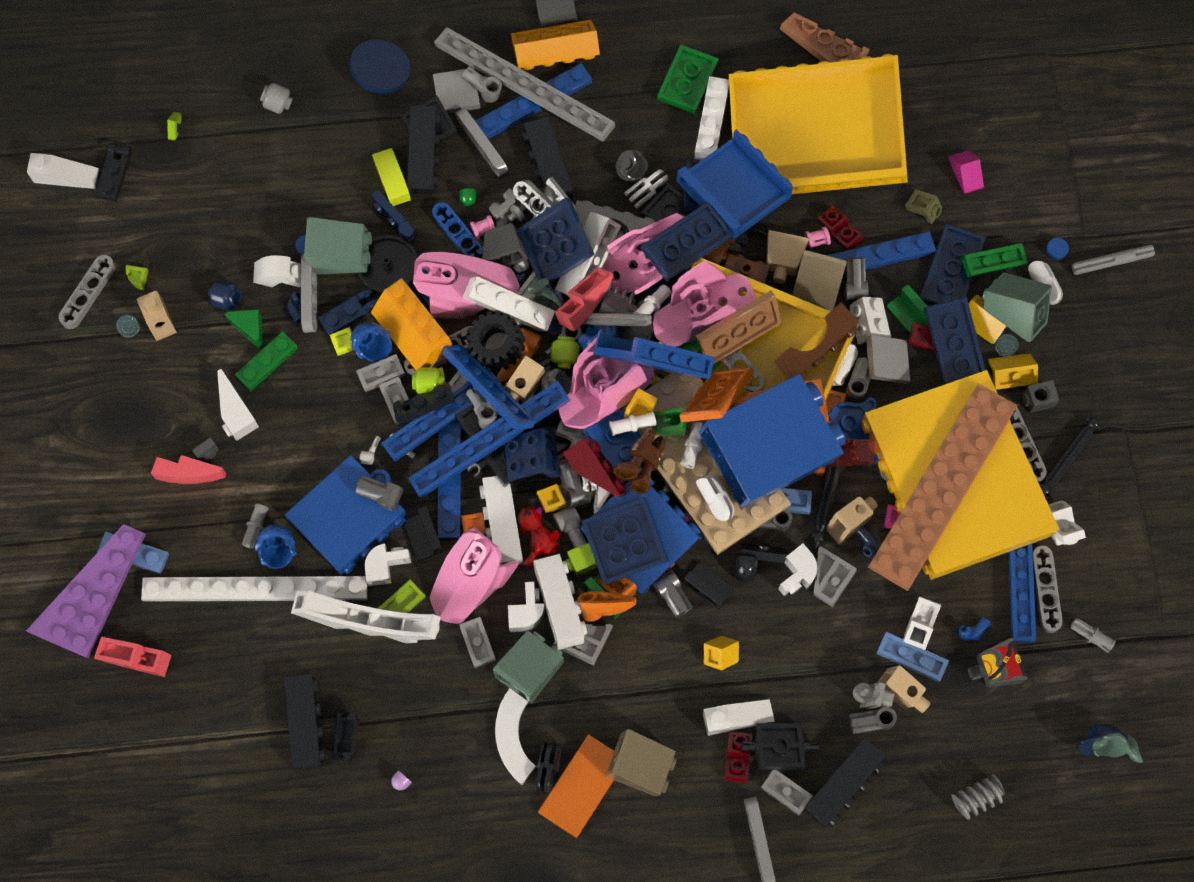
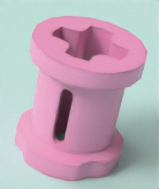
M490 215L476 223L470 222L473 235L477 240L487 231L495 229Z
M826 226L818 231L805 232V237L809 238L807 244L809 250H812L815 246L823 244L828 246L831 244Z

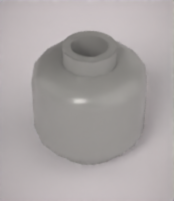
M271 83L269 86H265L260 101L263 102L262 104L265 109L281 114L284 109L289 110L293 98L289 97L290 90L288 88Z

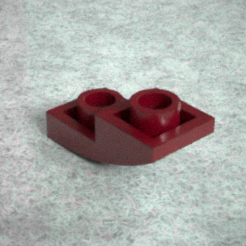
M834 205L817 218L823 227H827L829 235L846 251L852 249L863 239V235L848 223V217Z
M729 732L724 774L725 781L747 784L751 751H741L740 745L741 741H752L753 734Z

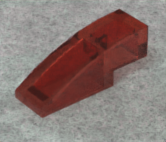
M874 439L845 440V444L841 446L844 454L827 466L875 464Z

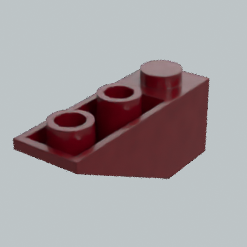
M591 437L584 438L563 452L577 474L616 497L627 494L624 490L625 485L623 481L618 477L616 478L612 471L613 466L607 458L604 459L600 452L601 447L595 439L592 440Z

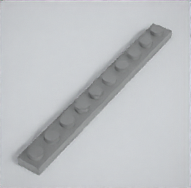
M447 27L434 41L437 48L488 77L498 78L502 85L601 141H604L615 127V122Z

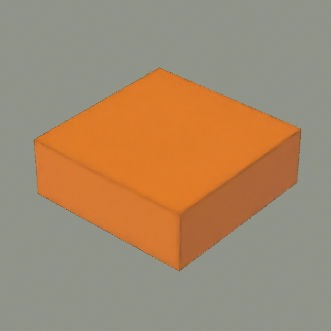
M483 512L461 516L464 532L475 527L484 536L487 535Z

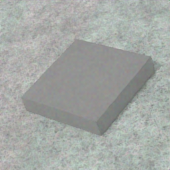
M467 69L433 74L436 96L440 99L447 113H455L462 108L466 110L480 109L477 87L465 78H462L463 73Z
M876 335L866 337L869 379L903 384L910 382L907 340Z

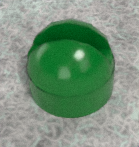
M460 190V201L466 206L473 205L476 201V190Z

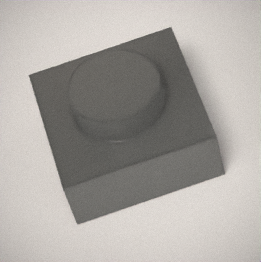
M208 438L192 451L199 461L204 462L214 458L219 449L213 440Z

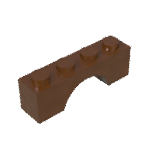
M842 302L825 316L827 333L824 341L818 347L809 351H800L790 347L774 361L789 379L799 374L802 379L808 376L807 370L812 366L817 368L825 361L824 355L829 351L834 353L841 347V340L846 336L851 338L858 332L857 326L860 325L859 321Z

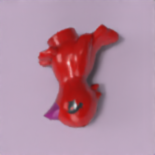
M543 506L524 507L518 515L519 530L523 531V535L527 531L530 533L531 553L524 560V566H534V560H538L544 555L547 557L552 556L559 547L557 542L560 537L559 531L554 530L551 533L549 529L543 526L541 518Z

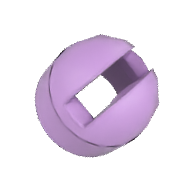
M399 770L392 777V786L397 790H405L412 783Z

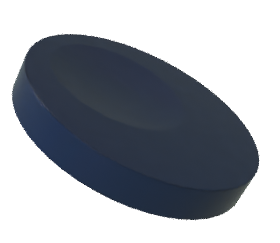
M374 39L365 41L354 49L350 59V71L354 80L364 89L374 93L389 94L400 90L406 84L410 74V62L405 52L397 45L385 40Z

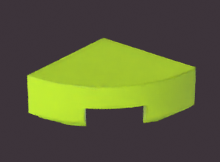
M173 112L167 120L169 140L177 139L179 134L177 133V123L181 124V113Z
M126 265V274L131 284L140 290H144L148 269Z

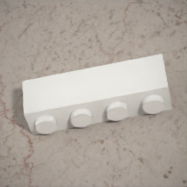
M709 76L695 148V163L698 160H703L718 149L729 90L728 79Z
M590 212L583 229L595 255L562 275L555 290L569 297L568 292L597 267L602 268L609 253L606 247L614 242L621 225L608 217Z
M477 276L470 278L462 297L491 311H501L503 315L507 313L516 322L539 332L548 330L555 313L550 308Z
M496 476L482 478L483 485L479 486L481 499H486L487 505L482 507L484 520H489L490 528H486L487 538L498 546L502 556L500 564L504 565L517 560L519 565H522L523 559L511 486L509 484L504 488Z
M560 554L534 560L535 575L557 649L560 650L583 644L587 629L585 622H580L578 616L581 614V609L578 601L574 602L572 594H575L573 582L568 581L566 574H569L566 561L562 562Z

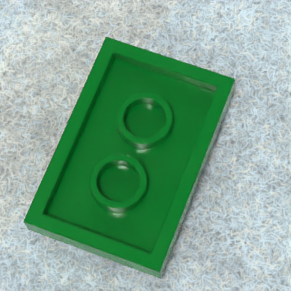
M680 45L657 95V100L696 114L706 92L709 76H713L719 59Z

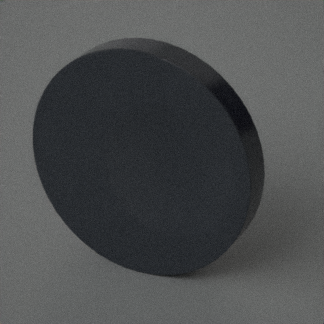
M382 235L373 238L368 250L370 253V264H367V272L358 273L362 284L367 289H371L373 293L379 295L401 278L410 287L413 284L415 260L418 258L413 246L405 239L394 235Z

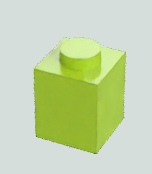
M589 542L567 551L568 559L565 561L569 571H574L576 577L598 568Z

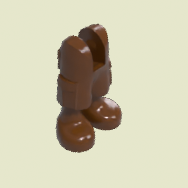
M650 426L644 430L629 453L631 460L618 463L613 471L616 477L622 480H631L629 487L638 494H646L650 489L651 471L657 469L661 461V454L666 446V439L663 436H659L653 441L657 431Z

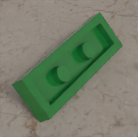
M1022 243L967 254L962 257L967 278L1028 264Z
M282 331L235 374V377L251 392L298 349V346Z

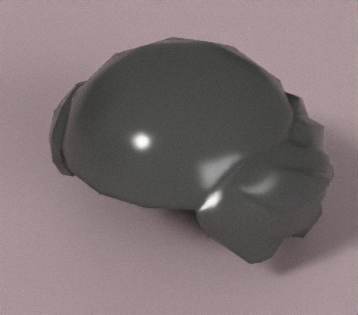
M627 150L622 152L617 158V175L625 181L633 182L640 180L648 171V162L640 151Z
M553 369L545 372L542 376L541 388L544 390L558 381L565 393L569 394L572 380L561 369Z

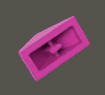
M969 150L948 157L963 194L984 188L981 163L978 157Z

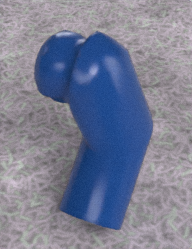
M981 617L976 626L966 627V625H962L958 630L959 636L965 641L979 640L991 623L986 618Z

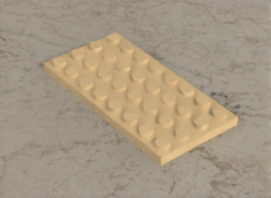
M671 373L645 390V392L658 398L653 412L686 407L703 385V382L698 377ZM629 403L622 407L624 413ZM708 420L686 422L684 438L663 436L666 439V446L661 454V461L656 470L718 555L791 506V503L782 490H779L741 510L703 440L701 443L703 447L698 452L695 467L692 469L683 467L680 462L686 449L685 441L689 439L693 423L705 424ZM647 427L637 429V431L642 435ZM655 435L653 441L661 435ZM712 474L718 476L734 505L735 512L731 519L720 521L713 515L697 487L696 481Z

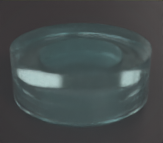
M124 315L118 319L116 328L121 336L130 338L138 333L139 323L135 317Z
M1010 334L1000 336L996 342L997 352L1004 357L1014 355L1019 347L1016 337Z

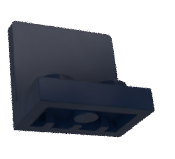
M540 428L519 434L504 444L509 481L540 473L550 478L560 476L555 434Z

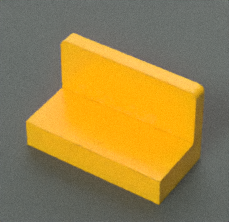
M976 295L969 302L976 333L991 344H994L1007 326L984 310L985 301Z
M1030 353L988 359V364L993 370V385L996 390L1038 384V364Z

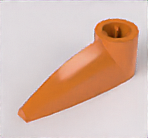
M523 327L521 328L525 337V351H521L523 355L521 359H516L517 364L513 366L511 363L508 365L509 369L507 370L501 367V371L497 375L501 383L514 374L525 356L531 358L536 353L542 341V336Z
M589 591L578 597V603L584 620L591 622L600 619L602 616L616 615L627 611L636 605V597Z

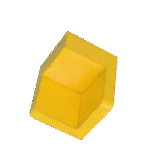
M638 388L625 410L624 419L628 418L629 415H634L635 417L653 412L658 398Z
M719 636L704 643V665L723 670L738 663L739 641Z

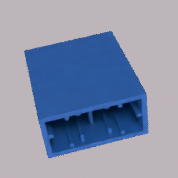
M800 374L728 410L723 418L706 421L698 431L741 510L833 463L844 454L841 446L845 444V437L841 428L833 420L827 423L819 409L823 405V398L818 387L811 381L805 384Z

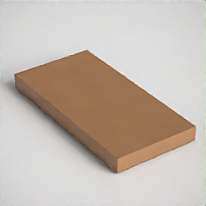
M770 290L696 335L701 354L715 357L714 365L781 324L782 321L775 295Z

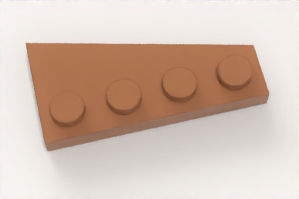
M796 13L788 17L780 26L781 31L821 62H839L841 59L858 60L867 56L870 50L864 46L860 48L854 45V41L848 38L844 40L835 36V32L829 29L823 30L818 27L817 23Z

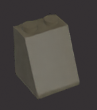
M804 250L792 296L832 311L847 261Z
M627 729L619 736L605 777L653 796H660L661 792L665 793L669 780L666 778L669 770L673 771L677 758L674 755L676 751Z

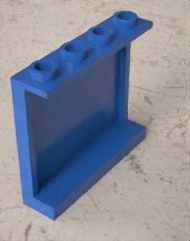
M737 129L734 131L731 140L689 170L685 166L678 170L677 182L700 206L706 202L712 206L734 234L732 240L789 200L793 190L789 179L784 178L778 172L776 166L773 163H769L764 158L763 153L750 143L748 137L741 134Z
M602 333L597 335L593 354L630 364L637 363L639 366L666 373L710 379L715 358L634 337V341Z
M351 455L285 514L287 520L303 534L341 576L344 573H350L356 567L355 563L361 558L365 559L378 542L379 544L383 543L389 537V532L394 527L396 529L405 522V517L407 516L405 510L399 504L395 511H391L379 506L375 501L356 495L357 483L362 475L371 479L374 478Z
M652 479L650 489L646 494H638L632 491L629 487L631 480H629L625 484L624 490L627 493L625 496L616 497L614 495L593 515L596 516L638 499L646 498L669 562L627 577L636 584L640 594H645L664 572L698 540L702 539L699 535L701 530L693 522L690 524L686 522L683 518L685 516L684 512L678 506L673 508L668 503L670 498L663 490L657 491L652 486L655 483ZM582 526L580 529L586 535L585 530Z

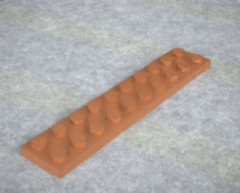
M978 383L868 568L907 591L910 589L1018 405Z

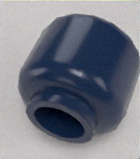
M221 280L216 281L208 290V298L211 305L215 308L233 310L241 302V291L234 283Z

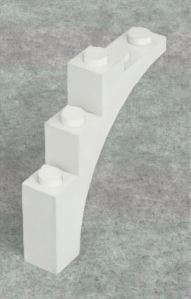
M309 590L296 592L291 611L292 614L335 629L349 628L369 636H385L403 643H417L418 640L436 639L441 618L434 614H411L366 607L327 597Z

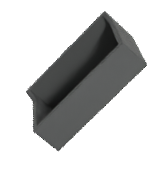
M536 0L541 27L571 20L578 21L574 1L578 0Z
M613 293L603 301L598 313L633 314L638 308L633 304H628L617 294ZM653 322L650 326L646 327L617 326L619 338L634 341V337L650 341L654 332Z

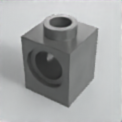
M1053 380L1027 386L1022 395L1025 407H1028L1030 413L1053 408L1059 402ZM1035 394L1042 395L1044 400H1038Z

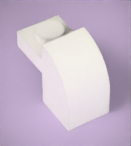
M287 256L263 257L254 262L253 283L274 287L279 283L301 287V264L290 261V257Z
M1063 500L1049 504L1059 527V531L1054 536H1051L1057 546L1061 544H1075L1078 540L1085 538L1084 529L1074 522L1070 505Z
M385 544L373 548L365 560V574L368 586L390 584L389 566L411 563L409 550H404L403 547L392 548L391 552H387Z
M801 544L786 556L784 563L793 572V575L779 586L778 590L783 596L789 592L792 595L802 587L800 583L808 589L816 576V560L808 548Z
M525 582V605H508L510 632L532 630L540 624L544 617L545 605L544 603L536 604V602H540L539 588L535 589L534 582Z
M919 596L912 616L909 619L903 642L925 650L941 604Z

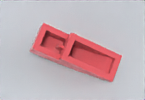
M597 267L568 292L570 299L555 311L560 325L572 331L578 329L602 300L614 277L613 273Z
M182 455L178 463L157 457L151 474L157 480L180 484L205 483L226 477V472L222 467Z
M101 637L94 659L165 677L172 655L162 650L143 647L139 644Z

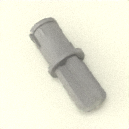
M255 504L250 522L246 523L248 527L242 541L243 546L251 549L255 547L260 531L264 529L262 525L269 509L268 507Z
M1078 618L1072 622L1070 628L1087 638L1088 643L1092 642L1107 653L1115 645L1116 641L1099 631L1098 627L1093 628Z

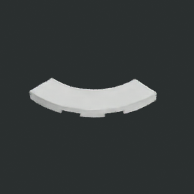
M509 688L497 713L495 725L496 743L505 767L514 779L523 785L536 768L525 755L518 733L520 718L528 701Z

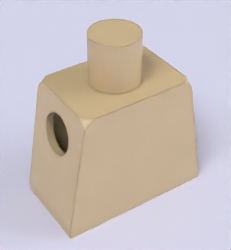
M769 230L766 244V265L770 266L769 271L774 272V282L783 284L786 282L787 275H796L809 238Z
M153 291L137 298L145 321L156 341L177 333L158 291ZM158 322H165L162 326L157 327Z
M525 356L507 382V392L517 402L521 401L524 403L529 400L541 385V378L545 374L544 367L528 356Z
M857 497L833 516L827 525V532L841 545L870 520L874 514L873 510L878 507L876 501L872 497H868L865 500Z
M900 665L887 668L878 680V682L886 684L885 690L895 693L893 701L902 708L906 709L914 706L923 713L929 707L930 702L922 696L926 688Z

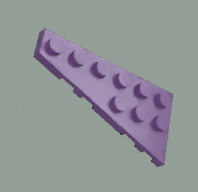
M123 524L26 632L89 658L146 534Z

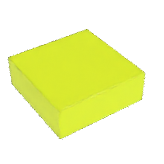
M350 327L330 334L338 356L353 350L350 341L352 334Z

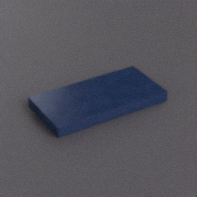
M706 202L643 244L641 250L666 282H668L732 239L734 234L712 206Z
M945 224L920 294L923 302L936 305L966 297L972 277L967 278L962 257L967 254L981 252L986 237Z
M967 297L924 307L943 384L945 385L985 371Z

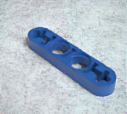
M437 203L432 209L433 218L460 253L475 257L473 253L476 251L477 256L482 258L483 247L447 203ZM439 210H441L442 212H446V217L448 218L447 222L443 215H439ZM457 224L460 226V231L451 233L449 227ZM464 240H471L473 242V246L469 249L463 248L461 244Z

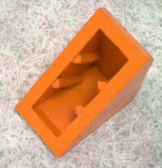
M627 577L606 585L603 584L602 578L596 581L608 593L632 597L636 594V584Z

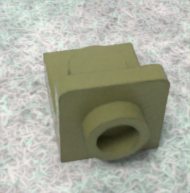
M917 189L905 205L907 211L925 216L930 224L940 216L942 210L937 196Z

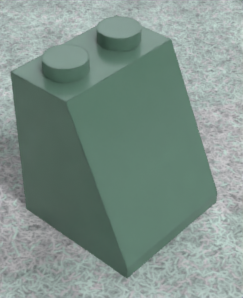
M312 217L307 218L304 258L318 275L367 272V264H370V253L368 250L369 245L372 243V235L364 224Z
M1003 272L993 281L989 288L985 289L982 298L985 301L984 310L1024 340L1031 342L1048 323L1052 285Z
M527 630L493 668L496 679L508 688H511L531 705L564 663V657H562L563 652L558 650L557 647L552 645L550 648L544 643L545 639L537 632L532 634Z

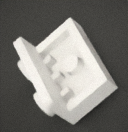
M861 297L850 304L851 314L860 323L858 325L859 330L855 333L858 344L866 343V337L870 335L891 338L882 298Z

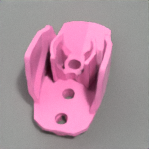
M676 213L642 229L632 230L606 247L610 253L607 255L602 269L613 273V276L615 271L620 274L619 279L613 277L611 281L612 290L619 286V293L627 289V293L634 292L636 295L663 278L641 250V246L685 216ZM632 260L638 263L637 268L629 266Z
M428 252L422 253L415 260L413 284L418 292L430 296V313L432 317L462 319L475 315L485 309L462 298L471 277H480L516 294L520 287L518 279L511 268L484 259L456 253ZM422 269L427 270L428 274H424ZM442 273H448L449 277H445Z
M703 261L683 274L677 283L673 285L670 304L654 313L653 330L655 337L662 344L673 347L695 341L696 335L757 299L748 278L738 273L725 276L719 268L708 261ZM742 292H747L745 296H740ZM727 301L726 305L720 306L722 302Z
M596 337L579 355L573 367L570 393L567 394L571 401L558 409L563 424L572 428L585 429L628 404L638 388L644 390L654 379V370L639 366L637 363L630 364L593 355Z
M475 527L464 532L453 546L434 583L430 601L435 614L441 617L440 620L456 624L463 623L480 604L497 589L504 586L519 565L517 560L504 565L500 564L502 556L498 546L481 532L477 531L478 529Z

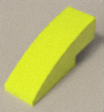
M392 148L372 154L389 202L395 206L411 201L408 188Z

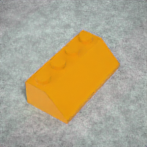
M592 20L511 33L518 68H522V70H530L538 65L548 67L554 65L555 62L561 61L563 63H571L578 58L593 59L595 55H600L597 31Z
M402 278L383 291L371 311V314L386 331L390 332V338L416 371L420 367H431L445 356L442 354L444 346L452 345L450 338Z

